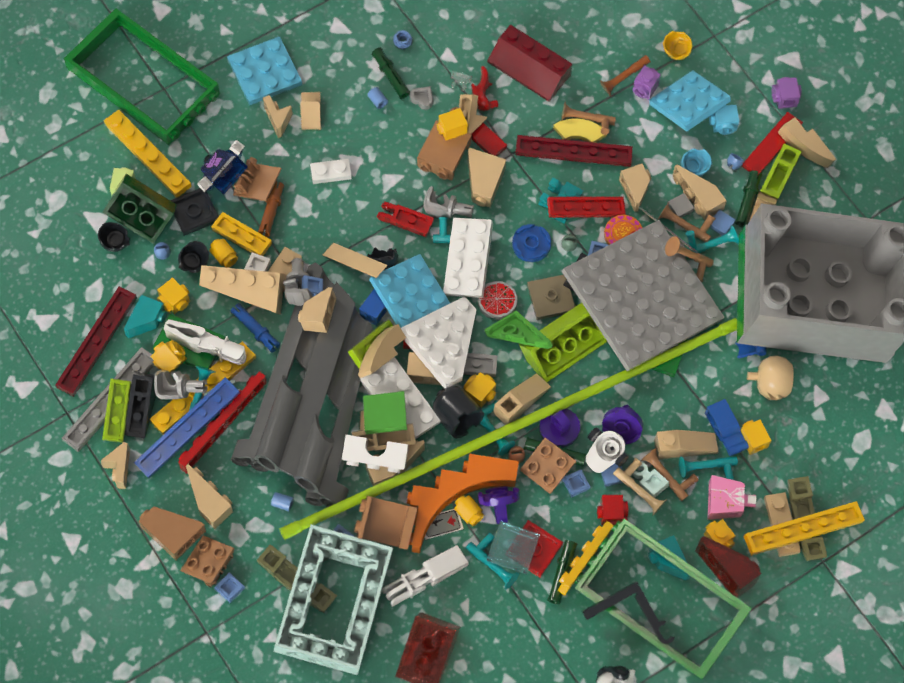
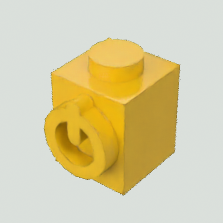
M171 278L157 289L159 295L157 300L164 304L167 312L172 311L176 314L178 311H183L190 302L189 290L185 285H179L174 278Z
M173 340L167 343L163 341L154 348L155 353L150 356L158 369L166 370L170 373L187 360L184 356L186 353L183 347Z
M481 372L478 375H472L463 387L481 408L487 401L491 402L497 393L495 392V380Z
M723 519L719 522L713 521L705 527L706 531L702 538L714 554L718 552L723 554L735 545L733 541L735 534Z

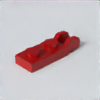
M388 202L382 203L381 207L393 213V215L379 212L376 216L379 220L427 238L434 222L433 217L401 205Z

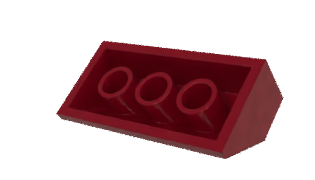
M511 24L499 37L487 61L548 102L568 80L572 71L571 62Z

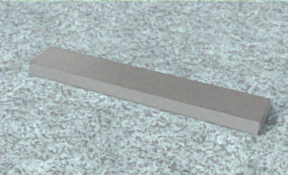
M141 347L114 379L131 381L132 384L133 374L138 372L148 373L154 366V360L150 357L152 354ZM109 385L62 437V440L77 452L84 447L104 424Z

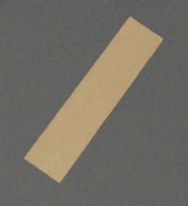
M333 243L323 254V256L375 278L388 266L336 243Z

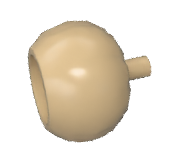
M769 356L761 361L757 372H747V380H755L759 393L768 400H780L787 397L792 391L793 365L784 357Z

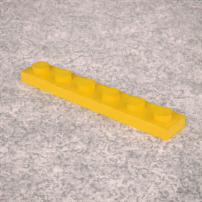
M117 110L103 120L104 124L176 198L192 187L191 182L120 110Z
M243 341L239 344L245 348L247 356L245 363L238 365L224 359L222 362L219 360L210 368L216 371V373H212L207 379V385H205L208 386L207 392L225 377L231 380L256 358V355ZM190 392L187 398L171 400L149 419L162 435L189 411L195 392Z
M856 501L749 532L743 537L752 556L864 522L865 519Z

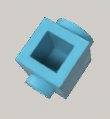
M725 105L709 116V124L713 125L714 132L728 135L737 131L739 124L737 105Z

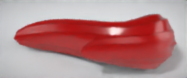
M481 66L480 83L477 86L471 84L472 95H478L477 109L480 111L496 108L499 105L497 100L489 101L485 95L486 89L492 83L488 80V71L484 66Z

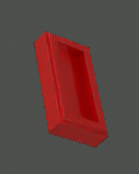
M484 123L472 133L471 139L485 153L498 156L507 149V144Z

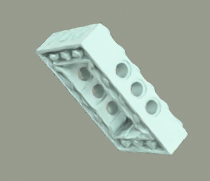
M311 525L277 636L274 652L357 675L393 548ZM324 557L365 568L343 645L335 643V640L332 639L327 641L314 637V634L311 633L310 635L302 633L312 600L310 595L314 593Z

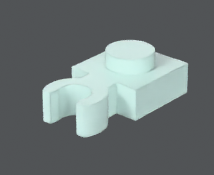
M641 462L640 468L643 471L637 472L635 470L633 476L641 480L639 482L640 486L655 498L669 486V481L655 469L649 472L647 465Z

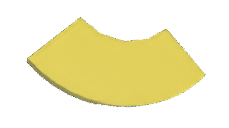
M566 119L557 122L553 126L555 131L564 140L581 139L586 142L597 143L607 136L601 133V126L585 119Z

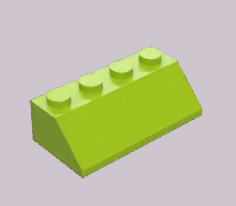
M580 303L540 330L551 341V348L545 349L525 344H519L526 361L543 380L548 382L602 346L607 340L583 303Z

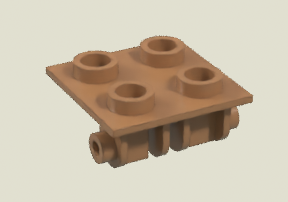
M250 157V159L246 160L245 167L247 169L240 175L237 183L234 185L233 195L267 201L282 168L257 164V160Z
M544 438L520 471L551 494L576 461L547 438Z
M202 536L180 571L205 581L204 584L212 588L213 585L217 584L216 582L220 577L218 574L222 575L224 573L221 569H226V565L233 559L234 548Z

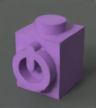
M644 65L635 78L633 92L638 97L649 100L659 85L661 74L655 69Z
M783 77L777 79L776 85H772V99L774 103L777 102L778 109L798 106L802 91L801 85L797 83V78Z

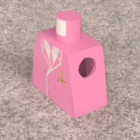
M714 475L711 476L708 489V520L739 518L744 512V507L755 508L756 495L745 494L744 483Z

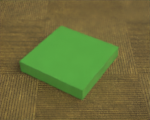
M404 391L363 396L366 435L407 430Z

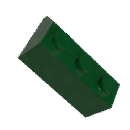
M125 174L102 213L154 244L174 215L177 204L130 175Z

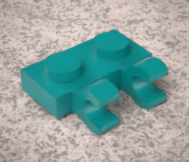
M553 177L548 187L549 191L558 194L557 197H581L584 191L569 182L562 185L559 180ZM543 193L539 198L538 204L548 209L547 198L551 196ZM554 218V219H556V220H558V221H560V222H562V223L565 224V222L567 221L568 218Z

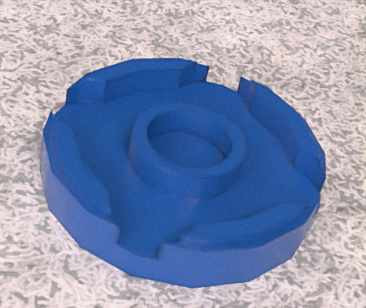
M535 224L524 225L514 233L512 248L518 258L526 262L541 261L550 251L551 238L545 228L541 226L538 227Z

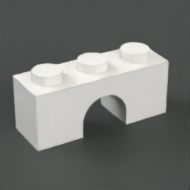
M351 435L345 436L342 460L347 461L346 465L359 467V463H365L367 468L379 470L380 466L388 467V472L400 473V469H406L409 445L387 441L385 452L380 456H372L367 450L368 438Z

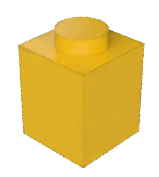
M461 108L439 115V121L436 126L439 134H443L445 141L467 134L468 123Z
M750 420L742 425L741 433L749 445L747 449L749 455L769 447L771 439L761 420L755 422Z

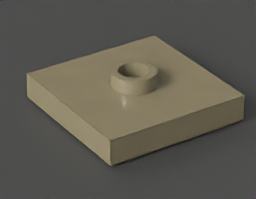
M564 275L527 282L536 320L564 315L575 307L570 289L563 286L566 280Z

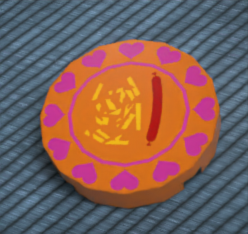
M617 215L606 223L604 239L610 245L643 227L632 216Z

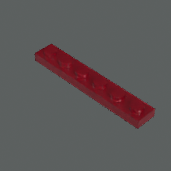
M517 135L515 156L631 167L633 146Z
M120 286L117 288L55 384L56 388L73 397L76 395L136 301V294Z

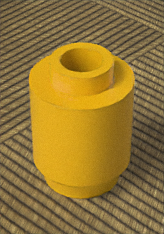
M216 239L210 244L209 252L221 266L229 268L237 262V253L225 239Z
M462 495L455 501L456 506L454 510L467 524L470 523L472 527L484 518L485 515L482 513V508L470 495L466 497Z

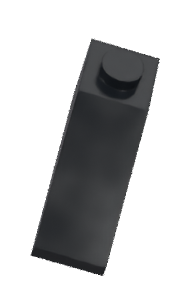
M142 372L133 374L124 433L126 436L146 437L149 419L151 418L156 398L154 387L155 375Z

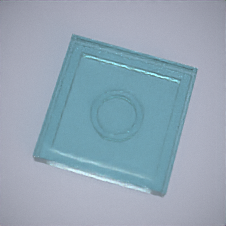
M500 521L487 561L527 574L540 534Z

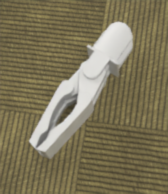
M169 319L164 325L167 338L196 353H210L211 355L219 356L220 362L224 359L238 365L244 364L247 356L244 346L230 341L228 336L223 340L218 336L208 333L203 327Z
M458 545L425 561L420 570L416 571L414 569L405 575L402 574L400 579L383 587L382 591L387 593L386 598L388 600H392L390 604L393 607L409 597L412 599L413 596L425 590L426 585L429 583L434 586L467 567L469 563Z

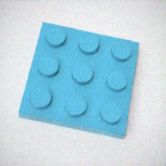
M280 36L227 56V60L249 105L262 101L263 97L268 95L273 97L302 85V80Z
M692 70L649 99L650 106L685 131H688L731 102L730 95Z
M421 254L382 271L377 278L371 276L369 279L396 325L399 324L400 328L450 304Z

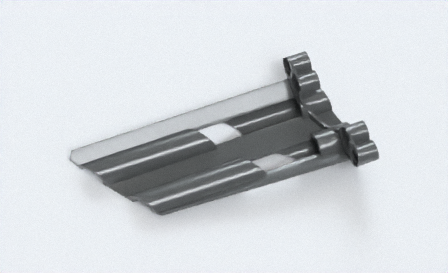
M315 262L308 266L306 273L309 276L323 279V290L328 287L333 288L337 298L327 333L304 331L301 323L298 321V314L303 309V305H295L250 438L237 440L231 461L239 466L251 465L252 468L262 472H267L268 470L278 472L280 470L294 477L296 483L307 490L305 497L307 503L315 506L325 505L329 507L346 499L349 492L348 488L336 482L343 455L345 436L348 435L360 384L358 376L360 368L357 367L348 351L369 335L373 327L369 321H365L359 315L355 302L337 282L333 284L326 276L323 268ZM294 358L306 371L300 392L293 390L286 383ZM326 395L339 410L331 438H328L322 432L318 419Z

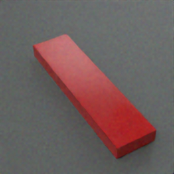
M787 112L745 160L742 167L749 172L758 171V174L762 173L780 152L783 144H787L778 131L795 116Z
M624 197L547 198L549 218L615 217L617 215H626Z

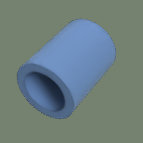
M378 87L371 89L367 94L377 109L383 108L388 103V100Z
M275 492L271 506L289 512L294 498Z

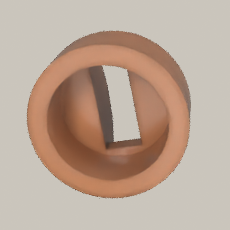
M520 446L512 447L508 455L509 460L519 461V463L523 462L525 458L524 449Z

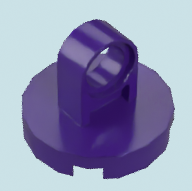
M627 404L606 412L602 421V432L614 431L624 439L625 444H631L640 438L643 422L638 413Z
M566 408L542 419L539 424V432L542 439L547 438L554 445L565 448L577 440L580 432V421L575 413Z
M508 486L485 489V494L479 492V504L494 506L496 523H508L506 505L520 500L519 489L514 487L512 491L508 490Z

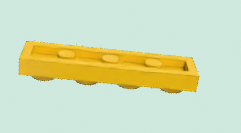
M606 521L603 527L599 525L592 534L595 537L593 541L585 543L581 550L584 552L582 556H576L570 565L572 570L569 573L565 571L560 578L561 586L558 590L563 595L567 594L592 556L598 551L604 539L608 537L614 525Z

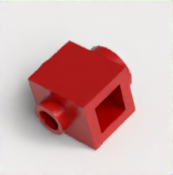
M602 495L600 506H597V518H601V525H604L606 521L612 525H615L618 520L622 522L623 519H626L628 521V502L623 501V495Z

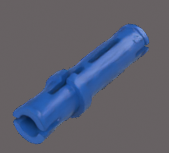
M240 303L236 304L235 307L240 312L234 307L230 312L255 335V339L258 342L261 341L271 353L276 351L271 343L277 349L280 343L269 334V330L266 327H262Z

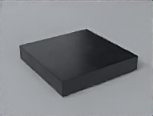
M201 188L170 200L177 204L174 217L183 236L214 224L219 217L207 191L204 192Z

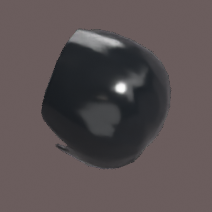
M107 222L99 228L97 237L100 245L105 250L117 252L130 246V238L127 236L128 231L121 224Z
M199 241L189 242L178 255V268L190 273L200 272L201 265L206 266L209 260L207 247Z
M375 247L372 254L367 255L371 259L388 265L384 270L398 264L399 257L396 249L392 250V248H389L386 252L384 250L379 251Z

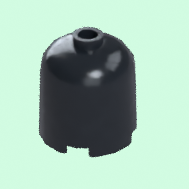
M461 387L443 388L437 393V397L433 402V411L440 419V423L454 439L466 436L469 428L473 425L477 427L483 420L484 413L482 408Z

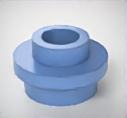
M400 30L394 35L393 43L400 49L408 48L412 44V36L407 31Z

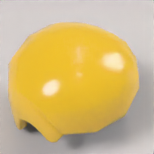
M671 31L665 36L663 41L664 51L671 59L682 60L691 54L693 48L692 40L685 32Z

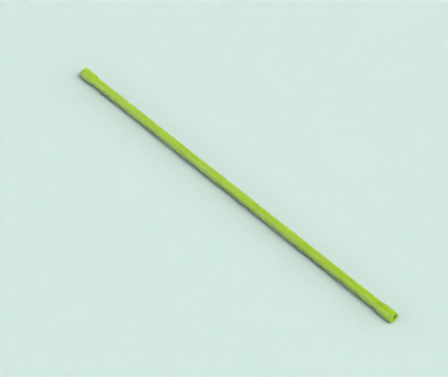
M733 318L706 333L664 351L629 371L625 369L308 517L279 528L283 539L286 540L301 533L311 525H316L361 504L362 499L366 500V496L376 497L714 339L728 335L737 330V319Z

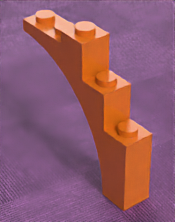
M469 454L468 461L464 460L463 473L442 469L441 476H436L435 488L413 485V491L408 492L407 504L417 508L414 521L415 529L414 533H411L409 545H412V552L420 553L423 540L432 522L444 508L462 495L489 487H515L519 461Z

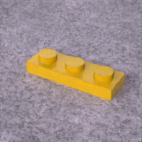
M224 212L220 214L211 226L214 232L250 253L253 252L263 256L272 245V240Z

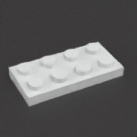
M453 218L443 289L446 296L483 298L493 229L492 220Z
M395 357L374 373L360 378L361 383L370 395L404 391L407 424L413 423L415 439L440 424V419Z

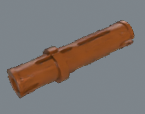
M278 181L275 182L266 201L267 204L258 233L262 235L265 230V237L270 236L277 208L281 205L280 198L284 184L279 182L277 188Z

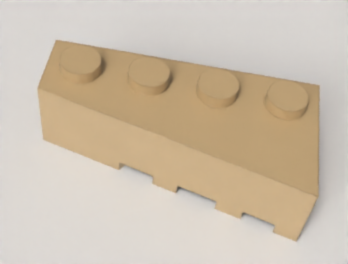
M201 265L200 286L281 314L284 274Z

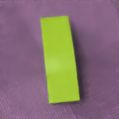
M783 144L760 192L778 200L802 151Z

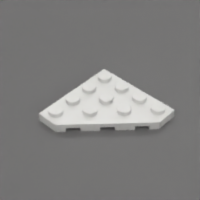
M465 296L401 327L406 336L404 341L444 389L461 382L463 378L476 315V308Z

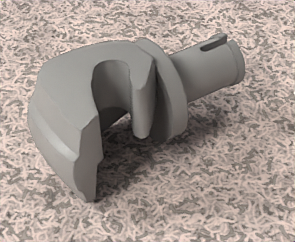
M431 186L427 190L423 207L429 216L436 218L448 217L451 219L454 214L469 218L472 217L474 205L459 203L454 195L449 200L446 194L443 196L444 204L440 205L436 201L434 188Z
M295 258L291 261L292 272L286 276L283 284L285 286L287 302L296 306H302L304 302L312 298V294L308 288L302 289L303 276H309L308 273L304 272V260Z
M166 370L155 373V393L160 399L187 398L190 392H207L208 386H204L207 385L206 380H190L188 374H182L180 371L173 373L174 379L170 372Z

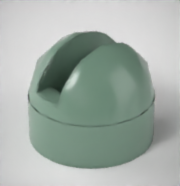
M567 234L562 239V248L568 252L574 251L577 247V238L572 234Z

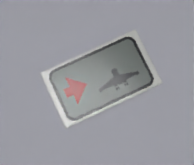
M454 509L441 512L430 525L425 535V540L464 529L459 514Z

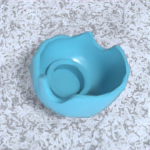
M693 148L683 154L680 163L681 167L702 177L709 171L712 159L705 149L697 150Z

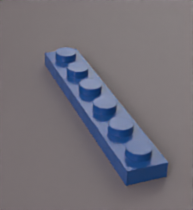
M225 377L134 462L135 465L150 478L240 394L239 390Z

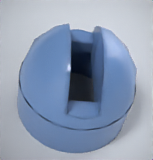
M731 153L728 157L727 165L728 167L733 165L732 169L737 170L742 166L744 160L740 156Z
M159 242L154 247V254L158 259H166L170 255V248L166 243Z

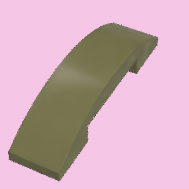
M809 476L788 479L793 520L814 514L815 511L811 499L813 493ZM820 535L799 541L806 561L827 558L824 540Z
M270 544L257 559V562L291 591L298 568L288 561L284 554ZM316 583L314 593L310 595L312 599L310 605L324 613L337 595L323 584Z

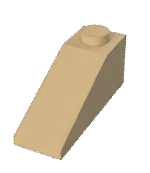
M670 430L657 432L654 439L658 459L718 454L715 433Z

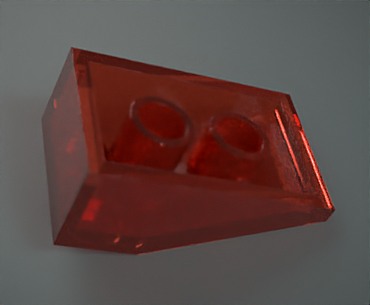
M706 536L700 539L695 550L696 553L729 593L739 598L755 586L761 575L760 568L755 561H751L747 556Z
M422 612L417 614L395 677L411 683H440L454 648L460 626Z

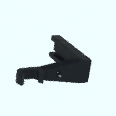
M636 581L582 611L585 619L588 620L636 593L634 597L659 641L669 644L675 639L672 636L668 639L662 637L659 628L665 625L666 621H658Z

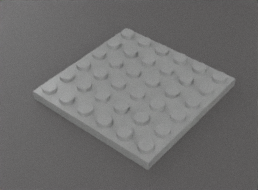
M660 220L588 255L562 270L567 281L626 371L639 366L725 318L685 257L679 253H676L674 256L666 255L665 245L671 237Z

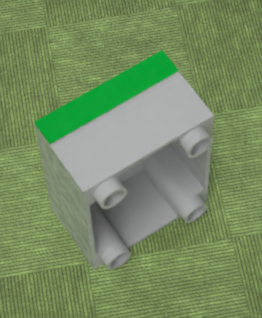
M761 203L748 225L745 224L739 234L737 343L887 363L895 355V351L904 343V223Z

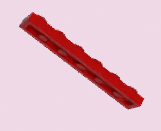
M259 371L255 376L252 375L248 379L245 388L242 391L239 390L240 394L233 399L229 406L227 405L220 412V416L216 420H212L208 424L205 433L202 436L196 437L189 451L186 450L181 454L178 463L182 471L186 474L188 473L186 465L189 464L193 467L267 384L264 374Z

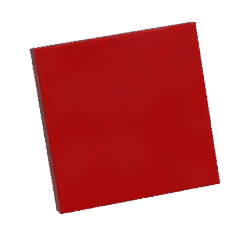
M528 520L505 553V556L541 578L562 547L563 542Z

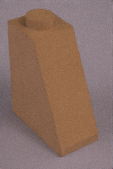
M154 506L150 510L144 511L138 521L140 527L175 560L185 553L206 532L205 525L202 522Z

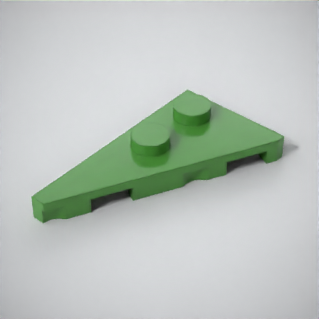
M517 310L484 329L487 337L545 349L552 347L551 341Z

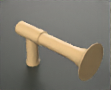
M635 458L625 471L618 467L613 475L642 497L653 510L652 516H654L666 500L654 498L630 477L642 465L641 461Z

